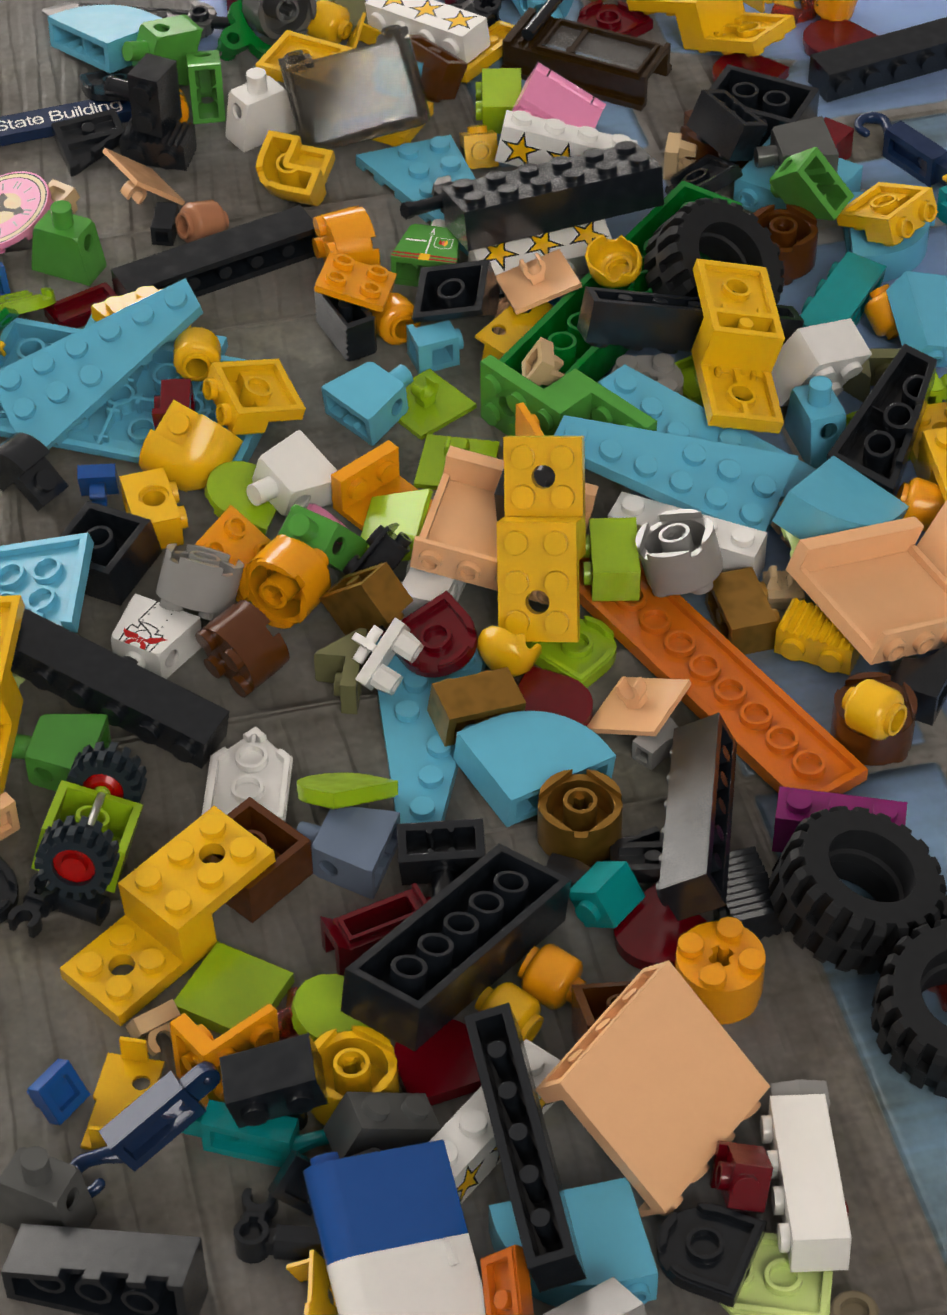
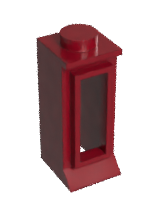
M414 883L412 884V889L334 919L320 916L322 947L326 953L335 950L338 975L344 976L345 968L432 898L430 896L425 898L418 885Z

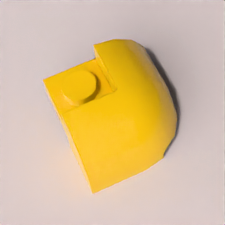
M268 130L257 156L256 171L260 182L269 194L287 201L319 206L327 194L325 184L336 158L333 150L302 145L300 136Z
M173 399L156 430L154 431L150 428L140 451L139 466L143 471L164 467L169 482L175 481L178 490L184 492L201 490L206 487L210 473L217 466L232 462L243 441L220 424Z

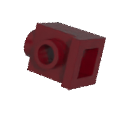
M191 378L161 380L160 395L154 396V408H152L155 430L173 399L195 411L196 402Z
M726 1141L717 1142L709 1185L711 1188L721 1191L727 1208L765 1213L773 1166L763 1146Z

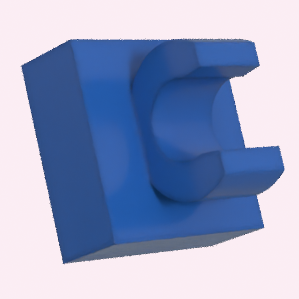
M115 463L77 465V480L81 496H90V500L93 503L108 506L107 495L119 494V478Z
M59 1058L26 1091L35 1106L40 1108L48 1122L55 1125H61L91 1095L70 1061Z

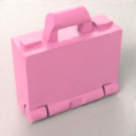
M538 62L526 80L512 111H525L532 116L543 119L555 118L563 121L565 124L577 127L589 126L595 128L606 104Z

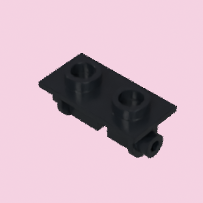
M398 523L386 527L380 525L367 539L366 543L370 546L362 557L358 554L355 555L342 572L348 575L378 565L381 562H387L391 569L394 570L411 551L409 546L413 541L403 532H400L398 535L394 533L399 527Z

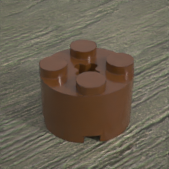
M774 204L764 206L755 211L753 214L759 218L757 222L763 228H768L772 234L770 239L773 244L777 243L779 247V261H783L784 274L781 276L784 278V286L791 284L793 279L808 274L816 263L818 227L815 216L800 206L786 204V209H775Z
M240 600L238 603L236 602L229 606L195 634L196 640L208 656L204 659V664L208 671L218 679L223 675L230 680V684L235 692L244 698L280 670L290 659L287 645L280 633L278 632L273 637L265 627L271 621L256 606L245 600Z
M863 672L852 675L845 680V685L840 690L837 689L835 693L830 734L863 765L882 766L903 762L908 756V751L913 741L918 707L917 697L909 685L903 682L901 686L891 681V675ZM866 679L879 681L898 690L904 698V705H906L908 711L902 729L898 734L889 736L884 740H873L850 729L845 723V710L842 708V700L846 691L850 687H856Z

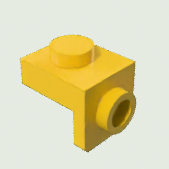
M487 125L467 126V132L459 133L460 146L464 149L465 161L470 169L491 168L499 165V162L495 161L498 149L496 132L487 130Z

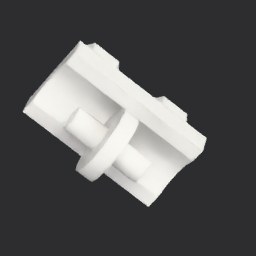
M397 618L393 619L377 645V641L384 632L379 627L373 625L366 638L355 632L351 639L359 644L360 647L352 659L362 665L370 652L372 653L355 680L371 691L373 688H376L379 691L393 695L401 684L403 676L387 666L395 654L413 663L424 645L410 633L411 629Z

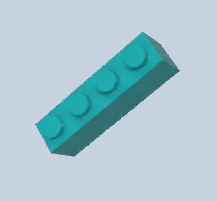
M848 251L840 262L835 261L832 264L827 280L823 278L820 280L814 297L808 296L800 315L804 320L803 327L849 318L857 326L865 315V304L871 300L869 293L881 287L887 266Z

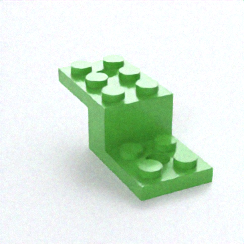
M492 355L480 361L481 418L508 436H515L516 404L522 402L525 403L531 414H536L545 436H554L564 415L657 431V421L576 368L543 389Z

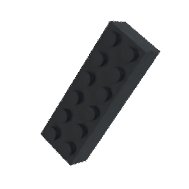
M631 141L619 142L615 147L603 150L588 149L582 155L573 157H554L550 162L543 164H523L517 170L508 172L492 171L487 173L485 177L478 179H458L452 185L441 187L445 226L467 251L664 205L662 166L636 142Z
M499 843L345 968L341 1012L415 1052L474 1001L487 987L491 986L529 953L534 946H537L565 921L572 880Z

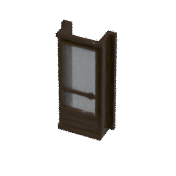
M531 7L527 9L502 40L503 65L500 68H521L522 80L528 79L539 62L549 68L550 71H554L601 101L642 111L647 105L648 79L652 73L667 77L672 71V64H670L671 43L666 42L662 46L659 43L562 18H554L553 16H550L532 40H526L522 36V31L537 13V9Z

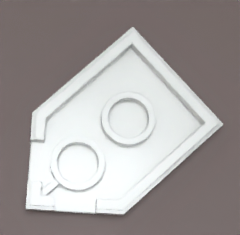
M256 726L243 734V739L230 748L223 747L210 755L202 815L213 806H216L227 815L247 798L251 797L286 822L293 757L283 749H277Z

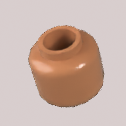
M214 200L188 202L184 204L177 214L175 225L179 237L184 239L186 243L227 230L229 218L226 211Z

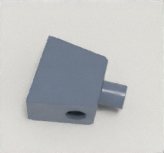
M349 806L329 809L322 826L301 821L296 830L311 840L313 873L321 879L364 897L374 899L398 848L397 824H400V812Z

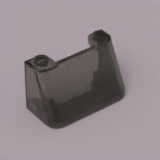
M387 26L382 29V33L377 37V43L322 58L313 60L310 54H306L302 50H295L285 54L284 58L278 59L297 135L300 136L302 145L331 150L424 125L430 120L431 116L407 26Z

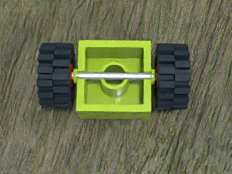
M103 741L96 742L94 749L89 744L84 747L82 753L79 752L76 755L66 781L61 780L41 828L31 869L39 871L37 876L40 881L48 879L46 888L51 892L55 887L60 888L58 894L60 897L66 898L67 892L73 893V900H81L83 893H85L87 899L95 898L97 891L100 894L104 891L115 893L133 843L143 804H140V800L147 783V778H145L146 768L145 766L139 767L141 763L140 757L136 755L130 758L131 749L126 746L120 752L116 750L118 743L110 742L108 749L104 747Z

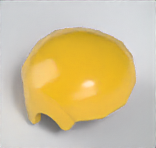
M599 235L588 244L585 253L591 277L603 287L620 288L628 286L641 273L643 259L639 248L634 243L626 240L623 235H620L617 239H608L604 235Z
M493 625L483 629L477 639V650L484 663L491 670L508 667L513 677L528 672L539 658L542 646L539 643H536L529 649L526 646L525 634L515 635L505 628Z

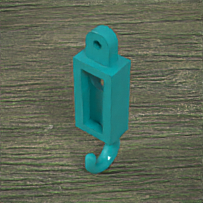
M210 1099L206 1112L181 1132L202 1138L204 1151L277 1167L283 1165L292 1149L303 1154L313 1148L329 1144L324 1129L300 1134L298 1118L289 1116L271 1119L259 1126L238 1128L225 1103Z

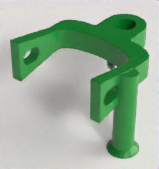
M242 0L232 3L227 12L231 25L222 31L218 39L217 50H219V54L222 52L220 58L224 61H231L237 54L248 49L252 55L260 59L272 45L264 43L252 31L243 15Z

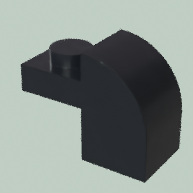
M19 432L13 434L0 444V489L2 492L14 483L34 508L39 511L68 488L69 485L45 458L50 451L33 436Z

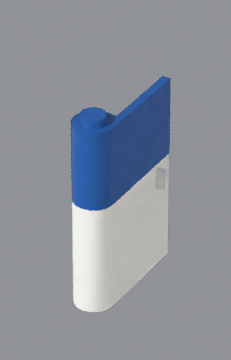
M444 1139L339 1158L338 1152H328L310 1159L311 1166L303 1171L338 1315H486L483 1286Z

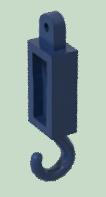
M866 112L855 119V131L863 137L870 136V130L863 127L865 124H876L882 128L884 133L882 156L928 187L938 182L943 186L947 185V182L942 180V176L947 174L946 149L903 121L892 125L890 119L882 113Z
M211 1062L197 1064L181 1078L170 1070L99 1130L107 1146L84 1152L75 1157L69 1164L76 1166L81 1171V1174L93 1166L125 1163L135 1172L206 1112L200 1100L219 1084L221 1080L220 1073ZM97 1178L87 1187L91 1198L97 1196L105 1188L106 1183L104 1179Z

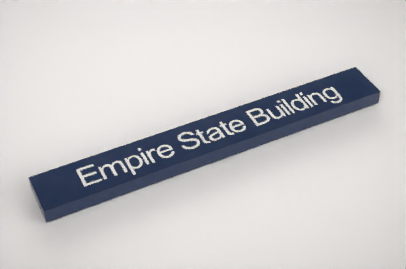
M90 99L0 116V146L52 137L51 123L114 108L121 123L129 122L132 117L131 104L125 100L95 101Z

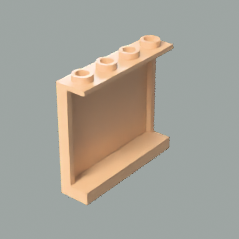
M454 446L449 447L443 475L420 535L415 536L410 567L498 591L496 526L498 521L494 493L504 469V460ZM585 482V525L587 532L589 518L593 514L599 486ZM536 590L529 594L528 600L549 605V598L544 592Z
M915 516L800 539L785 569L870 665L886 661L892 662L904 656L925 654L928 651L940 649L947 643V578L915 545L924 528V525Z
M668 960L643 968L538 1085L535 1091L546 1104L563 1100L644 1199V1203L639 1207L638 1211L640 1217L657 1214L661 1216L668 1215L682 1203L683 1197L681 1194L691 1183L702 1178L709 1170L708 1162L716 1153L717 1142H732L736 1134L733 1131L742 1121L750 1118L758 1111L761 1106L759 1100L771 1086Z

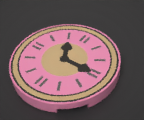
M20 171L0 176V254L6 253L5 248L18 243L24 238L28 241L32 239L35 225L50 210L51 204L54 203L51 199L48 185L37 174Z

